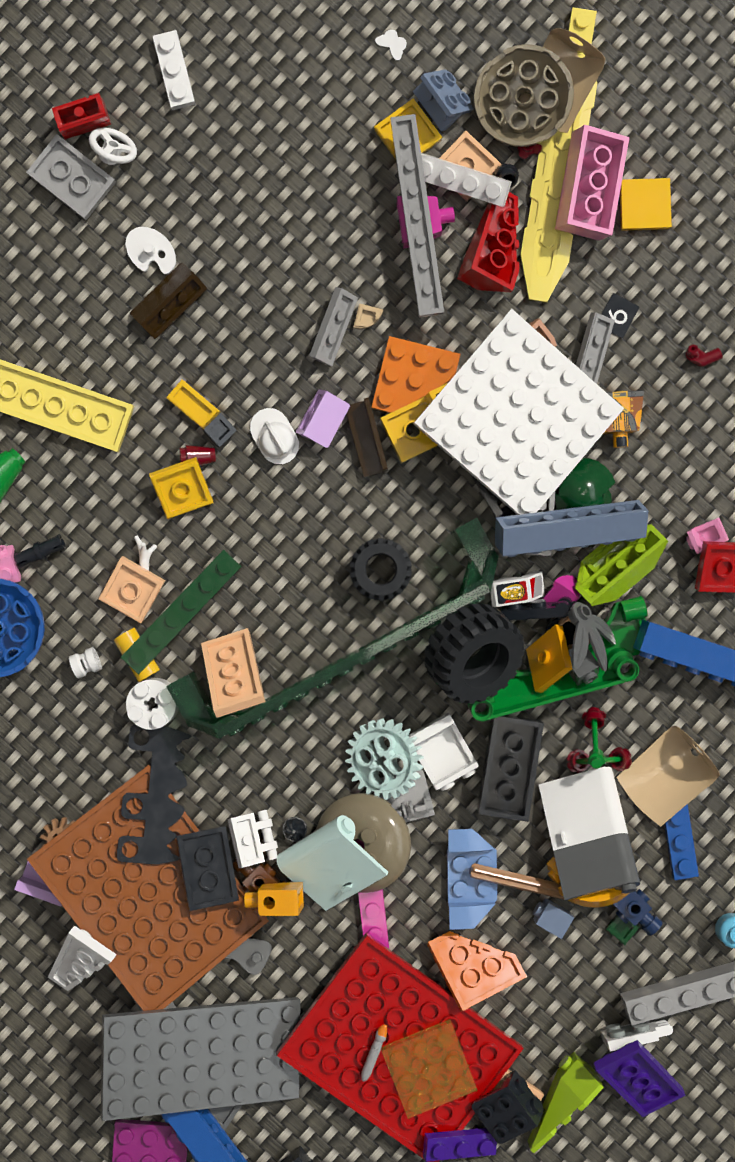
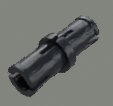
M58 534L41 543L39 541L35 542L32 547L15 553L16 563L20 568H23L35 561L46 560L47 556L66 549L65 542L61 539L62 536Z

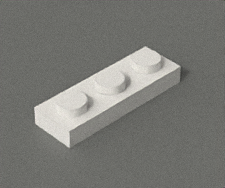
M177 31L154 35L153 40L171 109L176 110L195 105Z

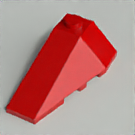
M509 192L503 207L488 203L463 259L458 280L477 290L510 293L513 291L519 273V262H517L519 240H516V226L519 225L518 196Z

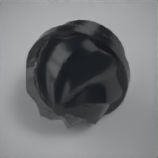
M503 163L497 167L494 176L512 181L510 186L512 188L518 182L519 172L514 165Z
M290 817L283 824V834L290 841H300L307 833V825L300 817Z

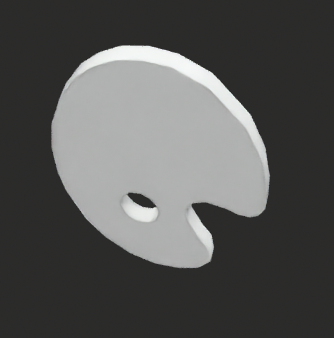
M137 227L128 233L125 243L128 256L141 271L147 272L151 262H156L164 275H168L174 270L176 254L171 243L164 235L148 227ZM160 251L165 252L164 258L158 256Z

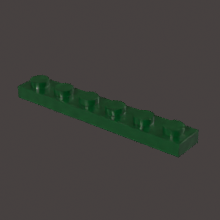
M223 550L120 658L139 675L242 566Z

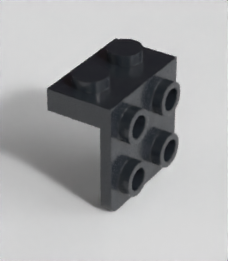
M516 1070L507 1074L501 1088L475 1100L472 1104L473 1111L499 1144H503L538 1127L545 1110L541 1101L535 1097L525 1079Z

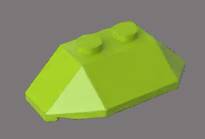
M652 524L647 525L646 538L599 545L581 561L575 589L591 606L616 601L655 568L668 540Z

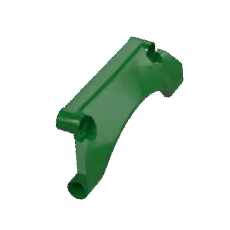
M638 596L616 602L611 607L604 621L612 630L616 644L612 645L600 634L607 654V670L603 671L600 668L598 677L593 682L587 685L582 683L577 686L569 673H567L544 692L540 693L535 692L530 669L516 670L517 674L514 679L511 678L508 686L504 689L501 688L497 695L494 697L489 696L482 702L475 701V703L468 704L472 716L478 721H486L634 680L639 674V666L633 660V656L639 655L640 651L633 648L642 620H646L645 617L648 616L643 597ZM589 643L588 649L596 659L592 645ZM625 663H630V669L625 673H621V666ZM486 703L487 707L484 711H475L477 704Z

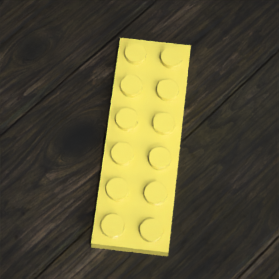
M0 360V412L119 453L135 407L134 405Z

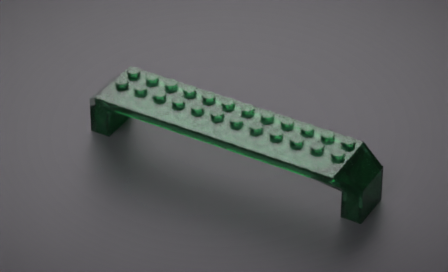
M478 518L452 531L468 560L458 595L265 699L266 702L252 706L245 711L240 710L216 718L212 702L209 700L193 671L166 686L187 726L218 739L228 734L231 737L241 732L245 728L244 725L250 722L254 725L267 716L266 713L272 710L276 713L288 705V701L294 698L298 701L309 695L310 689L316 686L318 689L331 683V678L339 674L342 677L353 671V666L361 662L364 665L375 659L374 655L382 650L386 653L397 647V642L403 639L408 641L418 636L419 630L425 627L430 629L441 623V618L450 613H456L457 609L469 603L470 605L477 604L484 600V595L491 592L499 557Z

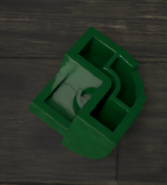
M582 458L561 483L559 494L555 495L557 510L610 504L612 499L609 489L616 483L612 473L599 461Z

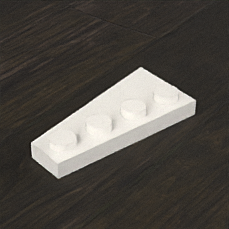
M74 926L68 933L48 978L69 991L81 983L84 978L90 977L94 971H99L105 964L111 963L117 954L93 939L87 931Z

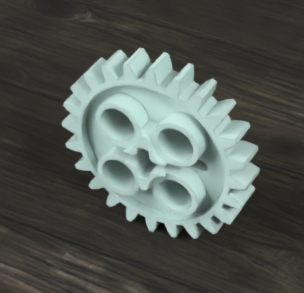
M384 718L377 720V723L375 720L368 722V725H361V731L353 732L356 739L353 738L348 741L353 748L345 751L351 755V758L345 760V762L352 764V767L347 771L355 773L352 782L360 781L358 789L367 787L366 794L374 792L375 796L381 797L383 795L384 800H388L391 796L395 799L400 796V793L404 795L409 792L408 788L416 785L413 780L421 777L416 771L423 769V766L417 762L423 759L424 756L418 755L416 751L422 747L419 745L414 746L413 743L417 737L409 738L410 728L402 731L403 723H398L394 726L393 719L388 720L386 723ZM384 737L388 738L390 747L385 745ZM366 750L370 752L371 760L366 757ZM397 758L403 761V768L398 766ZM379 771L384 774V781L380 779Z

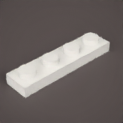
M421 153L425 182L501 207L505 206L512 181Z

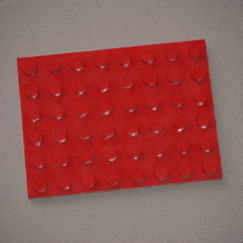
M365 933L277 1050L276 1054L283 1061L424 1159L425 1133L463 1130L475 1114L472 1109L473 1102L492 1092L524 1048L522 1044L472 1008L461 1012L451 993L368 933ZM385 1024L387 1025L386 1040L383 1042L369 1079L363 1082L361 1080V1072L375 1040V1034L379 1027Z

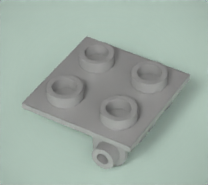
M423 769L416 771L421 777L413 780L416 785L408 788L409 792L404 795L400 793V796L395 799L391 796V798L386 800L392 804V807L400 817L404 818L405 822L435 815Z

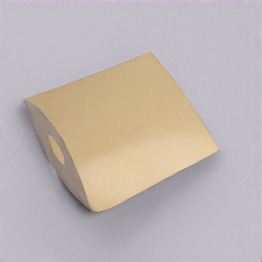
M556 28L551 30L543 47L561 58L572 77L574 86L572 109L566 122L558 130L559 132L568 133L603 70L605 57L591 43L578 34ZM570 37L578 39L583 46L573 42ZM577 51L582 52L585 57H579ZM524 93L519 97L518 101L521 103L527 102L531 95Z
M674 725L631 764L629 769H625L616 778L635 805L661 827L696 796L713 784L720 774L704 750L687 733ZM692 748L698 753V756H694L691 753Z

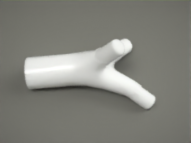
M135 536L134 539L139 550V565L149 571L150 556L157 546L153 544L147 550L145 543H142L140 538Z

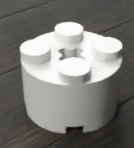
M150 678L136 684L130 690L126 700L129 719L137 726L149 730L158 729L168 724L177 715L180 706L179 695L174 686L161 678ZM155 698V703L158 706L152 709L148 701Z

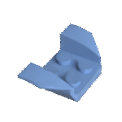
M448 829L447 892L450 930L474 929L497 901V884L470 877V868L474 863L497 868V850L473 829Z

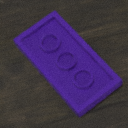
M638 1040L628 1043L619 1050L607 1054L594 1062L596 1071L642 1117L686 1096L683 1087Z

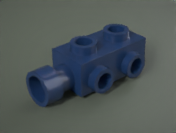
M640 889L629 893L622 900L613 904L618 909L616 914L626 924L628 921L634 926L640 923L642 930L648 936L655 934L663 924L656 915H652L649 912L652 909L647 903L650 899ZM637 904L639 908L635 912H631V906Z

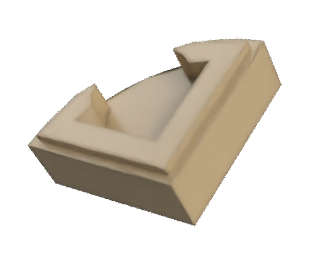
M359 304L353 329H366L373 326L381 318L383 309Z

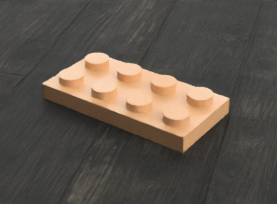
M248 628L201 643L213 711L216 718L266 702Z

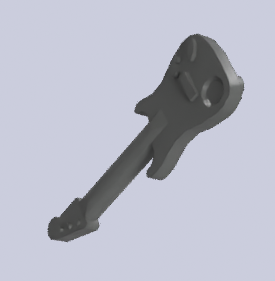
M248 938L225 958L234 959L248 973L256 975L266 965L272 947L266 940Z

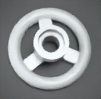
M97 128L89 135L91 148L106 164H126L133 161L137 155V148L134 142L118 130ZM98 136L104 140L102 148L96 141ZM111 136L121 140L126 145L120 144L116 140H113ZM121 152L129 153L126 156H120Z

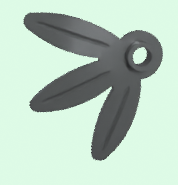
M576 602L568 611L570 621L576 626L572 646V666L575 669L580 668L586 657L590 640L600 668L606 671L607 654L600 634L609 643L615 645L616 640L613 632L603 619L591 614V610L587 605Z

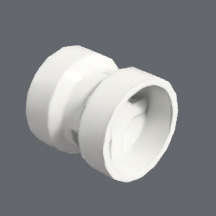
M93 647L86 649L83 654L76 653L69 656L71 668L78 679L86 676L90 671L97 672L102 670L99 656Z

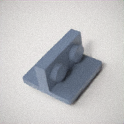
M447 70L424 73L420 77L423 82L413 91L440 131L447 130L462 114L470 113L474 109L470 104L469 96L460 90L454 75Z

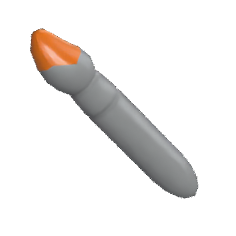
M385 1024L380 1026L375 1034V1040L361 1072V1080L363 1082L369 1079L383 1042L386 1040L387 1025Z

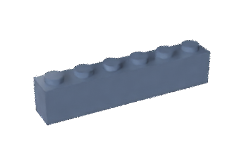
M639 500L497 517L495 524V546L502 556L515 557L518 554L524 553L538 554L547 550L561 551L570 547L584 548L593 544H612L613 542L624 540L635 541L639 538H646L649 511Z

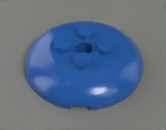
M0 579V625L2 628L0 631V677H5L22 670L35 658L43 642L45 624L42 610L33 595L15 582Z

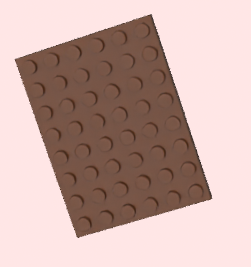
M149 765L27 858L28 862L78 927L87 931L93 939L117 954L108 966L143 1011L166 1008L269 922L265 916L258 914V908H245V891L236 878L239 901L189 911L180 860L156 865L120 862L117 859L118 840L120 837H144L146 820L126 819L122 816L121 810L124 794H148L151 772ZM170 793L168 797L174 802L178 803ZM138 798L130 799L126 805L128 812L131 814H138L143 807L142 802ZM185 811L178 822L168 828L177 836L199 831ZM174 839L167 845V848L172 854L179 857L177 840ZM128 841L122 846L124 856L131 858L138 853V846L135 842Z

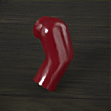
M694 344L688 346L685 354L688 361L700 367L723 359L719 348L705 353L698 348V345Z

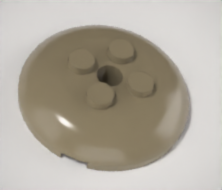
M530 44L507 48L492 61L490 60L478 77L474 93L476 113L485 130L496 140L507 145L519 147L541 143L557 133L566 122L574 100L572 77L561 58L547 48ZM524 93L531 95L527 102L521 103L518 101L519 97Z
M356 793L338 799L322 814L316 830L341 815L350 818L355 824L353 840L357 841L359 839L363 841L364 850L388 871L387 876L359 892H375L390 886L404 872L410 858L411 838L404 818L400 817L392 807V804L372 794Z

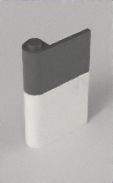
M600 767L539 784L564 900L612 888L621 890L624 894L636 891V887L640 885V879L612 768Z

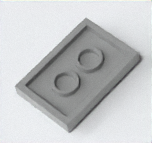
M58 134L55 135L26 172L85 220L89 218L116 183L115 179Z

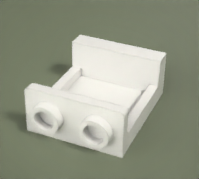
M449 713L408 735L409 738L416 736L417 739L413 743L414 746L419 745L422 747L416 752L418 755L424 756L419 761L435 790L440 788L442 791L447 790L455 784L454 780L462 776L465 779L476 773L475 768L479 767Z

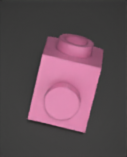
M719 517L687 531L688 536L686 537L691 550L695 549L696 554L701 553L703 541L726 542L729 540Z
M0 545V579L12 582L21 581V574L14 558V546Z

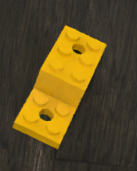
M446 384L428 392L425 397L380 418L383 428L401 463L438 446L420 429L418 436H409L406 432V427L417 420Z

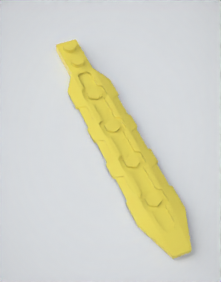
M572 7L568 31L578 34L592 44L597 11ZM570 37L573 42L583 46L578 39ZM577 51L579 57H585L582 52ZM597 81L568 133L558 131L549 139L538 143L542 146V150L538 154L535 179L532 180L527 227L524 229L520 254L529 300L547 303L569 263L573 235L557 230L555 226L571 135L573 131L581 126H589L591 109L594 107Z

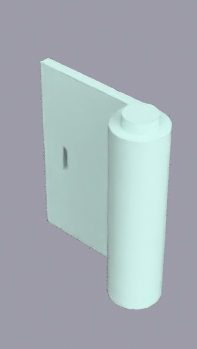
M344 815L335 818L277 856V865L281 872L293 882H303V891L325 911L388 874V871L353 840L355 824Z

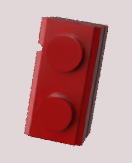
M100 93L52 108L59 132L65 140L111 125Z

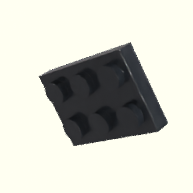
M226 826L176 836L189 911L239 901Z

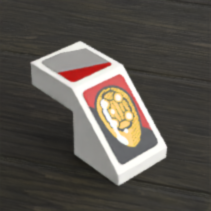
M533 571L522 577H502L489 583L492 607L531 602L545 596L542 571Z

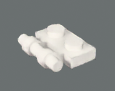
M267 810L257 812L259 822L255 821L254 813L228 819L239 868L265 862L264 851L267 852L268 860L277 859L276 848H278L277 840L274 841L271 830L273 823L272 819L268 817ZM259 829L262 830L264 844H261L258 834Z

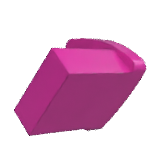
M570 575L557 578L542 599H545L546 602H558L561 597L566 596L571 598L572 602H576L580 598L579 592L575 589L576 578Z

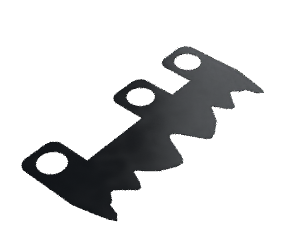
M136 724L131 726L129 747L132 750L152 751L148 794L126 793L123 796L122 816L126 819L146 821L144 837L122 836L119 838L117 859L120 862L157 865L180 860L177 855L172 854L167 848V845L176 839L177 836L168 828L178 822L185 808L171 800L168 795L187 786L183 772L174 763L185 759V756L177 749V745L182 740L191 738L190 734L171 727L149 730L141 728ZM145 730L148 732L150 738L146 745L140 746L134 742L133 737L136 731ZM132 798H138L142 802L143 807L138 814H131L126 808L127 802ZM128 841H133L138 846V853L131 858L124 856L122 853V846Z

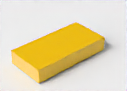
M181 380L166 397L201 428L217 412H220L184 380Z

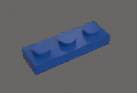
M687 804L664 824L672 878L674 880L699 877Z

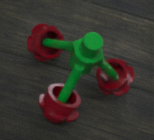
M591 707L582 714L585 726L592 729L593 749L589 752V756L581 749H576L568 754L567 767L571 772H576L577 774L585 772L590 765L598 769L605 763H609L617 771H624V769H629L632 764L631 753L626 748H615L610 752L609 757H605L603 751L599 749L598 729L604 726L606 713L597 707Z

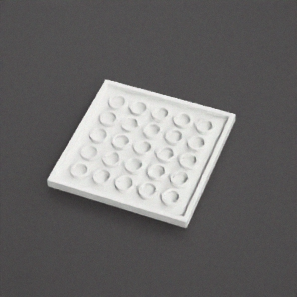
M511 309L413 424L517 515L538 512L624 408Z

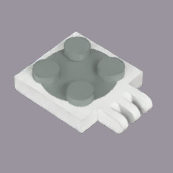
M666 1020L651 1023L647 1021L633 1026L631 1024L621 1026L619 1023L606 1026V1030H601L602 1040L609 1051L619 1050L626 1044L636 1040L641 1044L659 1041V1037L673 1033L672 1026Z

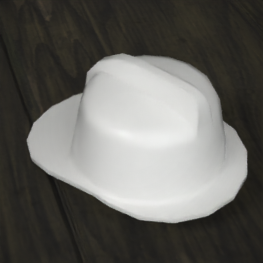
M266 408L253 416L250 423V431L263 456L274 464L290 462L299 450V441L284 414L276 409Z

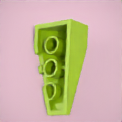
M575 1052L570 1056H565L559 1063V1069L543 1103L545 1110L538 1127L532 1129L528 1139L530 1151L533 1153L538 1151L555 1135L559 1124L566 1126L571 1121L572 1113L577 1108L580 1111L584 1110L604 1088L596 1070Z

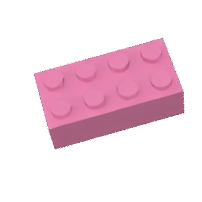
M583 125L572 132L555 229L599 241L612 236L629 137L588 125Z

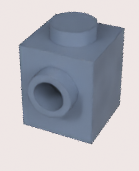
M546 897L543 902H538L533 911L535 923L560 939L563 938L574 919L570 911Z

